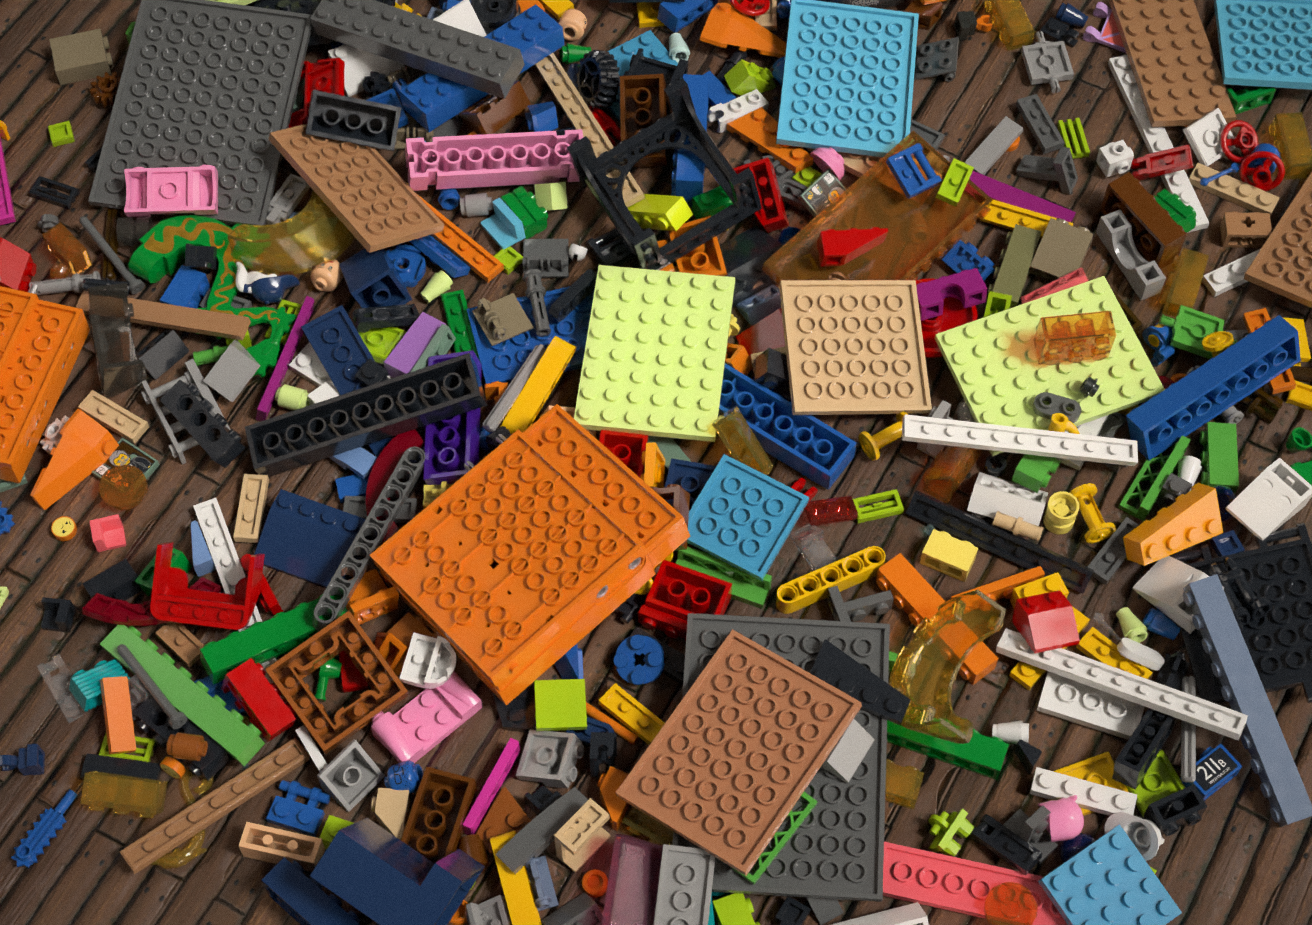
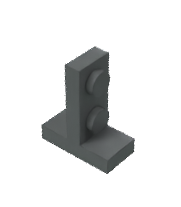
M1061 147L1056 158L1024 155L1016 170L1018 177L1059 181L1062 194H1071L1078 180L1071 151L1067 147Z
M838 586L828 588L827 602L834 621H860L868 615L875 613L876 615L884 614L892 608L894 599L891 590L848 602H843Z
M1044 805L1030 818L1019 809L1003 824L1042 852V858L1037 862L1038 865L1058 846L1055 842H1051V838L1044 832L1049 825L1047 820L1051 813Z

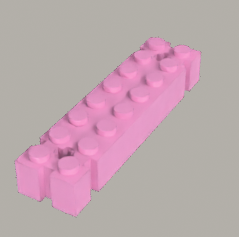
M582 129L565 130L564 135L558 136L556 131L433 137L432 142H424V138H406L405 159L406 167L408 168V184L413 191L427 190L428 185H436V189L526 185L559 182L560 178L567 177L568 182H579L580 180L567 147L574 141L582 139L583 131Z

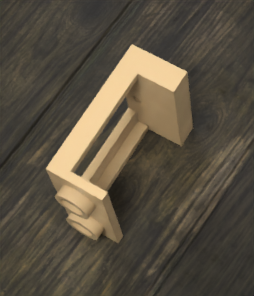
M590 798L554 835L556 856L576 873L611 837L602 828L610 819V815Z

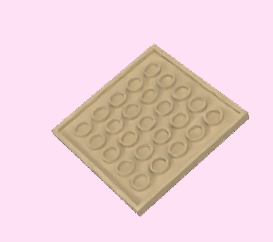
M916 280L780 281L779 290L793 415L898 414L904 411L907 414L931 412L932 406Z

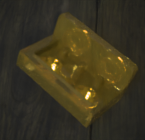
M632 806L628 816L622 820L624 824L628 825L626 828L628 831L638 836L641 833L650 838L648 841L659 848H662L663 844H673L674 831Z

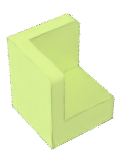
M566 182L534 184L536 204L539 207L543 206L546 211L567 209Z

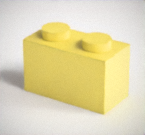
M933 529L922 552L920 564L965 582L976 559L978 548L968 541H961L951 537L947 532Z

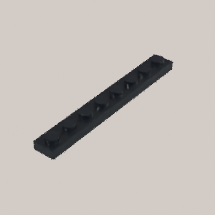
M917 490L914 492L906 514L1027 569L1041 566L1045 577L1058 572L1065 586L1080 593L1085 592L1094 572L1089 567L1020 536L1012 535L1013 533L992 526L989 522Z

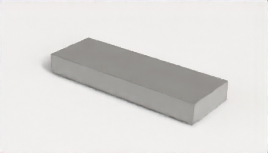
M1006 116L965 163L974 167L973 171L985 175L1023 132V127Z

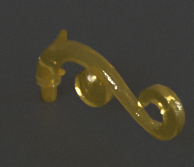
M187 769L181 778V788L189 807L196 802L188 786L190 779L195 776ZM200 775L202 784L195 788L194 791L197 794L206 792L213 784V777L207 781ZM205 829L194 835L189 844L181 851H179L180 848H176L173 853L165 854L150 865L162 866L163 869L178 868L206 852L207 848H201L204 843Z

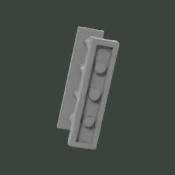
M194 359L185 362L187 372L184 373V376L151 390L147 381H142L144 391L141 394L146 404L151 403L171 442L168 445L174 458L179 457L182 465L187 463L183 451L197 446L199 443L193 437L180 443L177 442L174 433L185 429V427L179 421L169 425L165 415L171 412L166 406L159 407L155 398L166 394L179 380L186 384L191 382L200 390L198 394L200 398H206L214 406L212 411L223 416L207 384L203 382L204 378Z

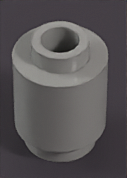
M487 193L465 195V197L460 198L462 215H467L468 217L489 215V210H493L492 197H488Z

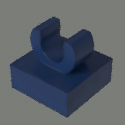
M1234 530L1212 537L1210 540L1218 557L1245 551Z

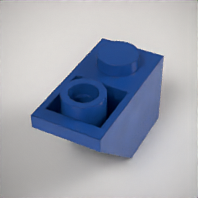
M553 101L527 106L528 112L525 113V121L529 131H552L558 128L556 107Z

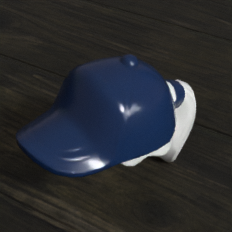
M236 262V288L240 292L252 294L259 302L265 304L278 303L283 299L286 289L300 285L297 277L293 275L277 276L276 274L265 275L257 271L247 272L241 262Z

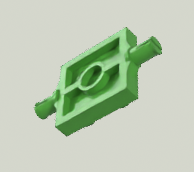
M1181 305L1175 319L1162 314L1159 324L1172 328L1171 346L1211 359L1213 358L1212 352L1203 349V338L1211 333L1223 331L1225 320Z

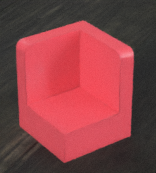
M118 514L90 520L92 539L98 552L126 546L124 526Z

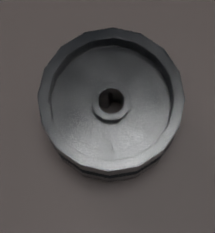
M471 0V6L486 35L522 13L518 0Z

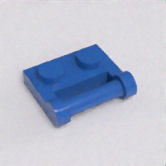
M920 143L886 160L888 167L908 199L943 182L941 177L936 175L923 154V147ZM911 156H915L929 180L926 181Z

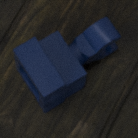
M28 744L27 748H19V756L0 755V766H2V771L18 768L24 776L44 774L45 752L38 744Z

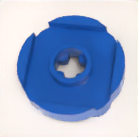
M411 245L396 246L397 249L386 251L405 286L415 287L426 272L425 258L421 255V251ZM403 263H407V268L400 269V267H398V265H403Z
M634 635L626 638L619 645L613 661L619 675L625 681L637 685L654 682L664 670V650L659 642L652 637ZM644 654L643 660L645 664L643 666L641 664L636 666L634 663L636 661L635 656Z

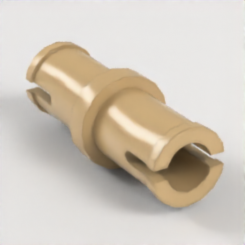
M997 511L992 526L1013 532L1012 535L1018 536L1019 534L1039 542L1044 529L1042 526L1023 521L1024 518L1022 517L1015 518L1000 511Z

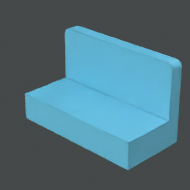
M501 198L492 201L495 215L481 221L483 229L501 249H506L525 239L522 221Z

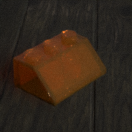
M948 446L945 451L940 450L934 460V463H936L932 469L928 468L923 475L922 480L925 481L923 491L948 504L983 453V449Z

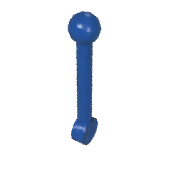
M1233 163L1230 168L1209 178H1202L1200 185L1207 186L1209 182L1230 172L1236 173L1239 171L1240 165Z

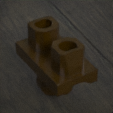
M1262 386L1239 402L1248 408L1246 414L1251 416L1255 413L1270 424L1283 406V400L1277 395H1268L1264 392L1265 389Z

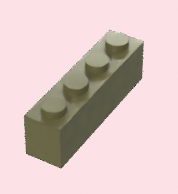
M1015 224L1013 232H1008L1005 245H1008L1007 250L1002 249L999 262L1002 265L1001 268L996 266L993 280H996L995 285L990 284L987 298L989 291L1012 295L1010 308L1018 306L1030 265L1039 244L1041 231Z

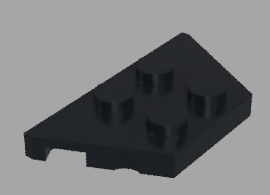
M534 682L508 705H505L493 693L504 730L529 733V730H536Z

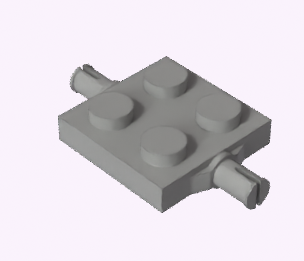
M1038 31L1034 34L1037 43L1022 46L1021 49L1031 85L1050 83L1052 93H1055V91L1058 93L1061 91L1058 81L1073 79L1074 72L1064 41H1045L1044 33L1040 31L1039 34Z

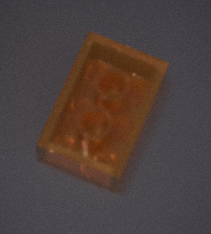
M1111 311L1040 318L1034 337L1038 364L1056 365L1059 362L1069 361L1070 363H1078L1087 359L1100 361L1108 358L1116 338Z

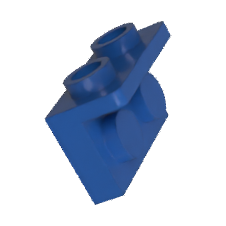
M959 240L942 259L956 273L977 268L983 281L990 274L994 275L995 272L993 269L995 264L985 255L981 258L976 254L978 249L969 241L965 244Z

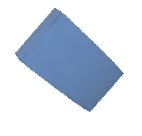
M362 447L329 457L343 469L347 470L349 468L363 480L371 473L377 457Z

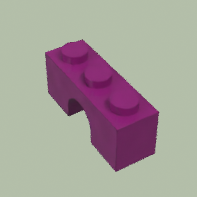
M977 268L963 270L960 273L942 276L938 279L921 282L916 285L921 321L943 315V299L948 297L960 300L964 308L986 302L987 287Z

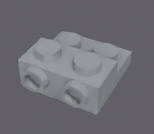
M529 730L517 769V778L519 780L542 782L547 787L569 789L570 782H574L577 777V769L575 767L577 758H582L584 754L582 741L575 733Z

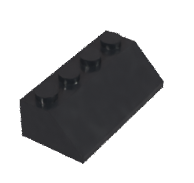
M313 90L307 114L306 134L394 152L401 107Z

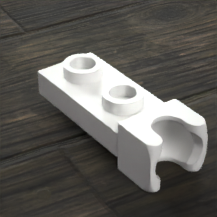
M756 89L725 104L719 103L711 107L707 118L709 122L718 121L719 127L717 132L722 133L726 131L727 123L761 107L767 110L769 103Z

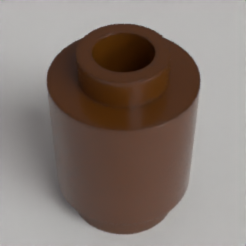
M478 834L467 835L459 840L460 845L458 849L481 863L485 868L489 866L484 842Z

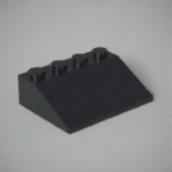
M757 226L720 245L727 271L725 276L735 277L732 308L768 286L775 285L793 275L795 259L779 241Z

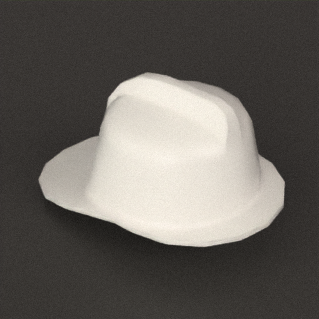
M1125 812L1114 813L1107 819L1105 834L1120 824L1145 861L1151 860L1156 856L1159 846L1164 843L1165 839L1162 838L1160 829L1151 820L1142 819Z

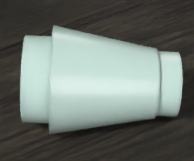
M671 34L669 37V56H672V60H676L677 63H679L680 59L687 61L690 50L681 34Z

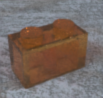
M61 222L42 234L48 250L72 275L75 273L80 274L93 265L87 249Z

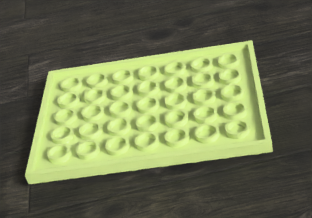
M599 265L574 419L587 430H609L648 436L715 442L735 277Z
M1105 276L935 335L938 347L976 423L1048 431L1051 420L1038 416L1033 410L1035 397L1040 393L1048 392L1073 399L1080 404V417L1073 423L1075 426H1079L1149 401L1151 397L1165 390ZM1088 376L1093 379L1097 378L1096 384L1100 385L1099 389L1093 397L1088 396L1084 398L1083 394L1078 392L1080 386ZM1042 401L1045 405L1050 404L1048 401ZM1066 408L1067 411H1073L1072 408ZM990 450L992 456L1003 453L1002 451Z

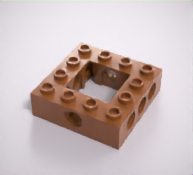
M347 611L265 669L271 681L278 687L281 695L291 705L299 720L325 755L371 723L378 714L385 713L408 696L407 689L350 611ZM344 650L372 690H367L360 694L358 700L345 709L344 707L339 709L335 717L330 719L324 706L317 701L309 685L305 684L302 679Z

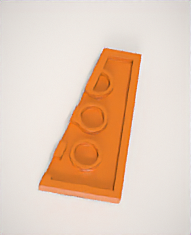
M763 107L727 123V131L732 134L736 132L746 143L752 142L758 146L759 151L764 154H771L774 156L775 161H780L781 165L789 170L791 169L794 173L813 165L814 158L803 147L776 144L778 122Z

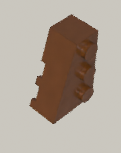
M515 81L505 99L489 94L459 115L469 134L473 131L477 135L494 134L515 116L522 114L531 102L520 82Z

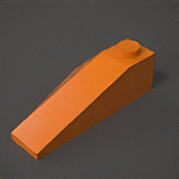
M717 3L711 9L700 36V41L727 48V44L739 46L740 51L746 52V50L756 49L759 54L778 58L784 57L786 53V42L728 3Z
M77 409L62 427L59 433L62 437L57 448H52L50 452L52 458L47 468L42 469L30 494L42 510L49 508L88 477L92 471L104 464L119 446L106 428L80 409Z

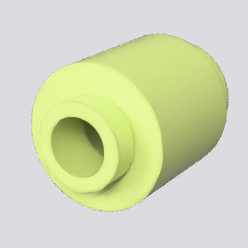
M284 384L282 388H278L275 400L278 401L279 407L294 411L310 405L307 396L310 393H307V390Z

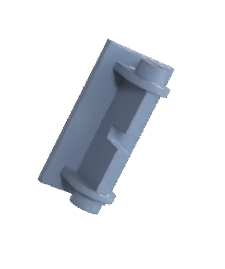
M533 856L525 866L537 909L542 911L558 906L546 856L538 858Z

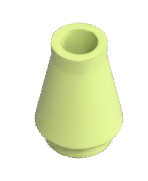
M440 270L438 273H434L423 291L419 294L427 303H430L433 299L450 290L453 281L444 271Z
M1124 607L1116 613L1124 638H1129L1138 643L1143 642L1147 638V627L1128 607Z

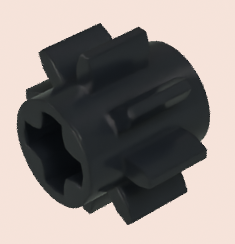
M371 71L370 76L364 77L363 88L367 92L366 96L374 97L388 91L390 82L385 78L386 74Z

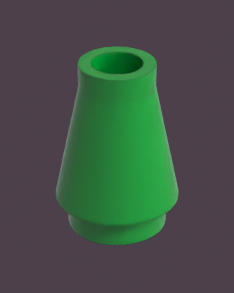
M565 43L559 50L560 61L566 64L579 62L581 58H584L585 53L592 51L591 47Z

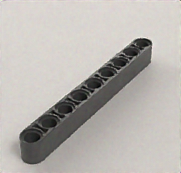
M410 447L404 452L316 605L313 614V626L318 632L341 616L372 561L370 554L380 547L421 475L425 462V453L421 448ZM409 460H416L419 463L413 464ZM403 478L406 479L408 482L403 483L400 482L398 479ZM393 497L397 499V501L392 502L389 501L387 498ZM382 516L386 518V520L379 521L376 519V517ZM373 536L375 540L370 541L367 540L365 537ZM360 555L364 559L356 560L353 556ZM350 575L353 579L345 580L342 576ZM339 595L342 599L333 600L330 596ZM327 615L330 619L323 621L319 619V616Z

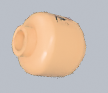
M569 9L561 15L559 24L563 27L564 39L576 41L583 36L587 26V19L581 11Z
M331 258L321 259L313 268L310 278L316 289L331 292L337 288L344 276L339 266L340 263L337 260Z

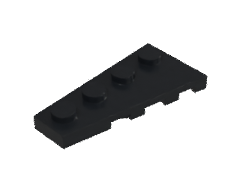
M825 639L810 674L860 701L862 704L861 710L901 726L911 700Z

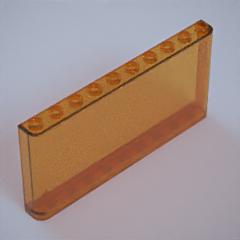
M913 130L764 262L762 270L778 285L781 280H827L828 276L835 271L841 272L845 276V280H917V275L921 271L923 273L927 272L933 265L932 261L935 258L939 260L945 255L949 245L955 246L962 238L961 234L963 232L969 233L974 228L976 220L979 218L982 220L989 214L991 209L988 207L993 199L970 179L956 207L935 198L941 184L908 199L886 163L887 158L920 143L923 147V154L942 181L951 165L945 157ZM911 156L926 181L929 180L915 156ZM849 228H888L887 236L880 245L843 266L820 267L817 240L821 231L827 229L847 230Z

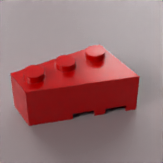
M767 157L733 168L737 174L747 168L754 174L762 209L755 212V215L766 231L770 233L789 227L774 166L770 159Z
M250 658L226 674L221 689L225 694L229 691L238 700L235 702L236 707L239 710L243 708L250 717V723L262 732L263 738L269 742L293 726L296 714L289 703L285 704L280 698L281 693L274 683L270 684L265 677L266 672L262 665L258 662L255 663Z

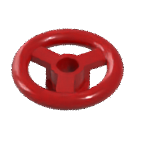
M730 0L736 10L747 16L763 15L770 7V0H741L740 3L737 0ZM757 5L762 6V8L755 10Z
M1234 120L1229 122L1221 132L1220 144L1222 151L1232 162L1242 163L1258 145L1256 131L1245 121ZM1240 127L1237 136L1233 139H1227L1228 133L1232 128ZM1228 146H1235L1240 149L1244 156H1235Z
M1258 151L1248 155L1243 160L1239 169V175L1242 182L1263 191H1270L1282 182L1285 175V167L1282 160L1274 153ZM1257 158H1266L1262 165L1256 168H1247L1251 161ZM1273 162L1278 167V175L1274 181L1271 179V172L1269 170ZM1247 175H1253L1254 183L1248 179Z

